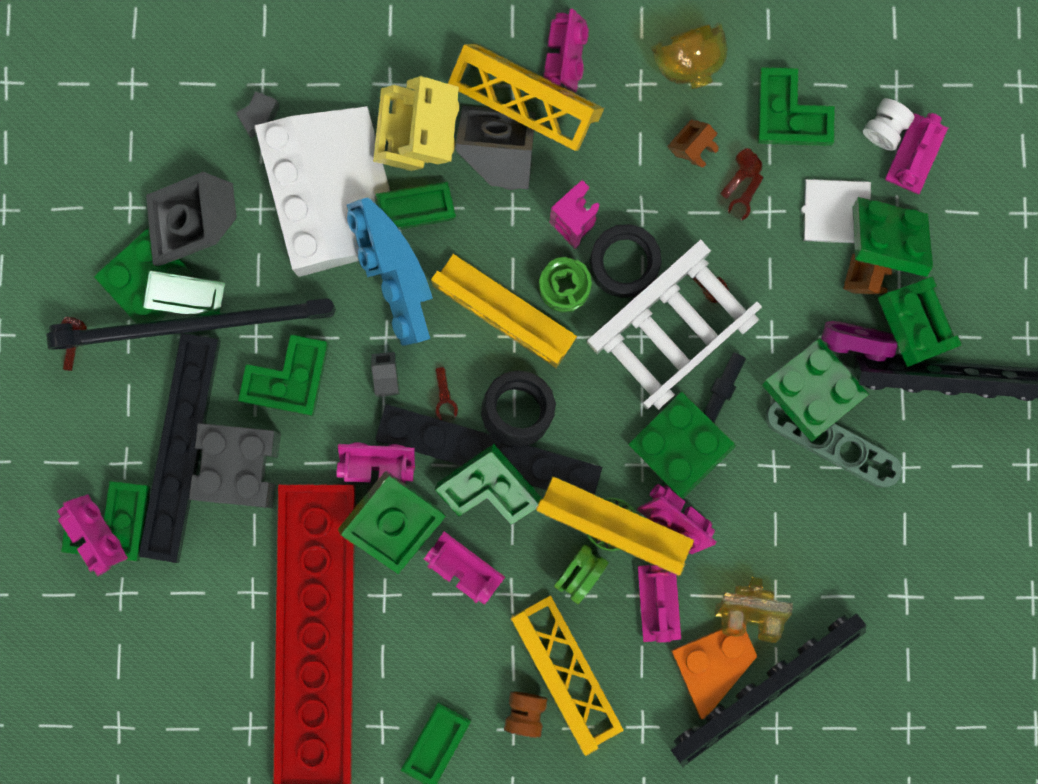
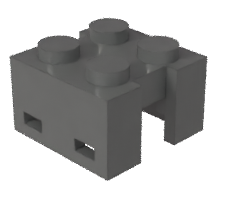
M198 423L195 448L203 450L200 476L192 475L189 500L272 508L275 484L264 482L267 456L278 458L281 434L271 430Z

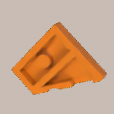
M742 621L733 623L671 650L701 720L713 711L757 658Z

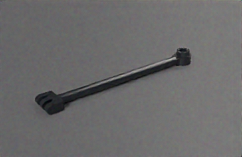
M325 298L309 300L303 304L87 330H73L71 323L54 324L49 326L50 333L46 334L47 348L49 350L70 349L89 344L310 318V320L330 318L334 316L336 309L333 302Z

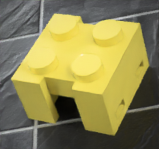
M419 76L407 80V88L396 85L382 88L373 162L409 171L424 168V162L434 164L451 162L452 154L455 150L454 130L456 117L459 112V87ZM390 101H393L392 114L389 113ZM386 141H389V142H388V151H385V143H386Z

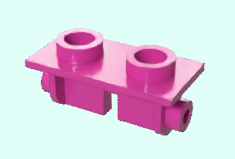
M570 9L569 14L557 13L555 19L551 20L548 47L560 49V53H547L543 77L559 86L563 83L572 92H577L578 80L582 79L584 72L581 59L583 45L588 41L589 31L586 21L574 9Z
M916 113L913 114L914 120L906 130L885 178L886 181L918 195L922 190L948 130V127L940 124L942 118L934 113H928L926 118Z
M361 442L338 444L340 462L337 463V477L344 478V482L371 483L372 470L379 471L378 479L385 471H388L405 484L406 481L413 482L415 470L414 448H407L398 444L369 446Z
M657 484L650 492L653 500L639 506L637 509L647 519L693 539L694 542L689 551L691 555L716 545L717 541L712 538L715 532L712 528V522L691 506L685 509L684 514L681 513L685 501L668 486L662 487L660 484Z
M88 494L63 503L64 507L57 511L60 515L58 521L73 543L84 537L86 543L77 550L90 572L94 571L97 576H100L110 570V566L128 559L121 548L120 541L113 535L101 516L100 509Z
M446 532L442 533L434 547L424 557V560L429 563L427 567L433 569L450 582L454 576L459 578L460 581L456 587L473 599L475 603L480 601L485 605L505 578V576Z
M656 565L638 566L643 642L681 640L676 575Z

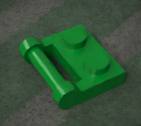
M933 276L878 297L907 367L962 346L959 336H954L934 290L937 285ZM919 294L922 298V301L925 305V308L928 312V315L931 319V322L934 326V329L937 333L940 342H937L936 336L930 326V323L921 305V301L918 297Z

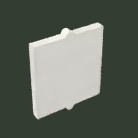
M806 179L804 206L800 210L804 214L803 241L854 243L852 207L858 197L871 199V182Z

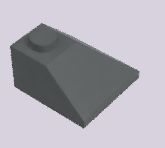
M462 106L455 151L491 186L502 187L507 190L529 189L534 130L492 108ZM527 111L529 117L535 120L536 112Z
M201 172L146 195L153 265L159 267L218 243L237 218L233 183Z

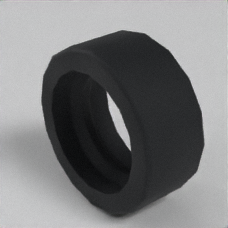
M632 224L616 225L604 231L595 241L590 256V270L596 284L607 294L619 298L639 295L656 280L662 264L661 249L655 238L644 228ZM619 240H630L638 243L647 255L645 273L639 279L630 283L615 281L607 274L604 268L603 258L605 251L611 244Z
M517 370L504 373L493 380L484 396L481 416L484 427L494 439L504 445L522 447L531 445L544 436L555 416L556 402L551 388L543 379L531 372ZM509 390H520L533 396L540 406V415L537 422L531 427L523 429L512 427L505 423L496 410L497 400L501 394Z

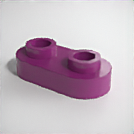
M827 321L821 339L827 343L828 349L834 352L848 353L849 350L864 353L865 357L875 361H885L886 357H894L898 346L894 335L839 321Z

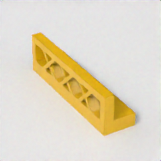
M478 44L463 45L448 81V84L459 87V92L574 151L580 149L590 124L599 122L604 110L603 107ZM468 63L479 69L483 84L472 88L460 82ZM488 73L497 78L490 81ZM502 81L509 83L516 100L505 104L497 101L492 85ZM485 88L487 95L479 92V90ZM520 89L529 95L522 97ZM535 97L542 100L548 116L539 120L532 119L528 115L525 101ZM518 105L519 111L511 108V106ZM552 106H554V107H556V108H558V109H560V110H562V111L557 112V113H554V110H553V107H552ZM570 114L581 120L573 139L561 133L556 118ZM550 121L552 128L542 123Z
M455 254L451 256L442 271L439 272L437 270L431 279L434 288L554 368L558 367L577 339L575 334Z
M556 477L552 478L543 500L540 501L536 509L537 512L678 576H680L684 568V562L694 542L691 538Z
M551 595L511 617L513 624L584 755L586 756L599 749L597 745L624 731ZM548 606L555 618L551 635L536 631L528 616ZM558 625L566 639L555 636ZM539 637L550 639L547 650ZM554 641L569 645L572 649L573 656L569 668L553 664L550 652ZM576 659L584 673L574 670ZM557 670L567 673L565 684ZM572 675L588 679L592 686L587 702L572 698L568 692ZM594 694H596L602 706L592 704ZM575 704L586 707L583 718ZM590 708L606 713L613 725L594 737L586 725Z

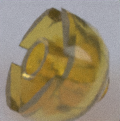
M717 22L712 29L710 24L675 35L671 37L673 44L663 47L662 42H659L651 47L661 74L675 84L690 83L692 89H697L713 82L711 75L723 67L728 52L727 41L721 22Z

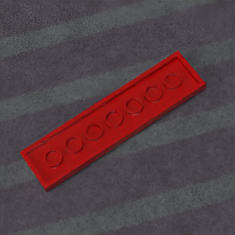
M278 485L273 784H352L355 545L341 536L338 528L355 508L356 485Z

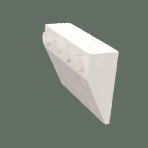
M368 107L295 115L255 125L290 263L295 274L301 277L359 261V246L356 236L350 230L347 222V204L367 197L375 203L374 196L377 193L390 191L383 164L373 162L376 136Z

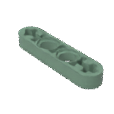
M777 402L772 403L767 408L765 418L771 430L865 482L881 488L890 487L900 479L902 467L895 456L837 424L832 425L826 430V440L821 445H814L809 442L806 435L800 429L798 436L792 433L797 428L794 424L786 422L782 426L777 424L778 416L774 414L775 409L782 410ZM845 442H853L859 448L860 455L854 463H847L840 456V448ZM869 451L873 453V456L869 459L871 462L883 464L887 461L889 463L887 469L892 472L891 477H883L879 480L877 478L879 472L871 466H865L864 472L859 470L867 460Z

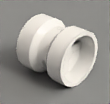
M885 98L882 99L877 107L875 119L868 121L863 129V134L875 145L892 151L895 150L901 140L900 133L902 130L908 129L911 125L914 115L903 104Z

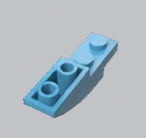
M363 198L347 204V222L350 230L355 233L359 246V263L366 271L367 277L381 274L383 280L381 285L382 293L385 300L390 304L393 315L392 328L396 337L400 339L401 346L430 339L420 302L433 299L424 272L409 243L393 221L370 198Z

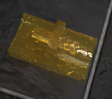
M752 577L748 587L736 585L735 594L725 592L721 603H717L715 608V616L721 617L724 635L743 636L746 632L748 621L759 623L758 639L771 643H776L781 638L784 623L792 615V604L774 601V591L763 590L762 579L758 577Z

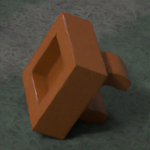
M691 119L667 147L676 157L689 160L693 165L704 168L706 163L701 159L700 154L705 148L713 153L719 151L718 145L712 141L716 137L717 132L710 124Z
M852 254L843 289L853 294H886L888 289L881 285L884 275H892V269L855 260V254Z

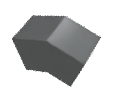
M255 91L250 104L236 112L252 138L257 135L255 125L274 121L280 105L276 99Z
M395 352L371 354L375 396L400 395Z

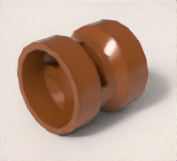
M511 691L509 698L511 713L505 720L504 731L528 737H541L543 725L540 722L541 713L546 710L548 698Z

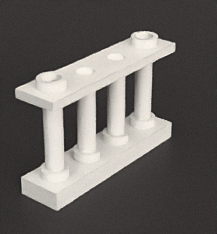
M702 240L698 241L587 340V344L596 354L603 349L607 353L612 352L651 395L642 404L646 409H649L654 404L659 410L675 395L670 390L675 384L737 329L744 334L760 320L755 315L762 308L758 302L746 311L707 268L709 263L705 258L711 250ZM687 274L692 279L696 277L735 320L719 336L678 292L681 288L677 283ZM659 299L664 304L668 302L707 345L691 361L650 317L653 313L649 308ZM631 324L636 329L640 327L679 370L664 385H661L622 342L625 338L621 333Z

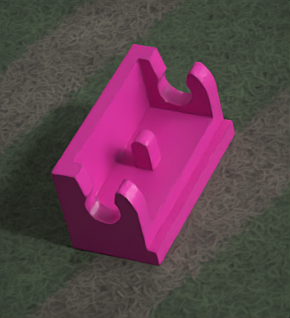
M583 180L553 205L550 213L549 223L573 249L580 245L581 238L594 227L595 215L599 209L598 202L591 205L588 211L584 208L587 202L584 196L589 190V186Z

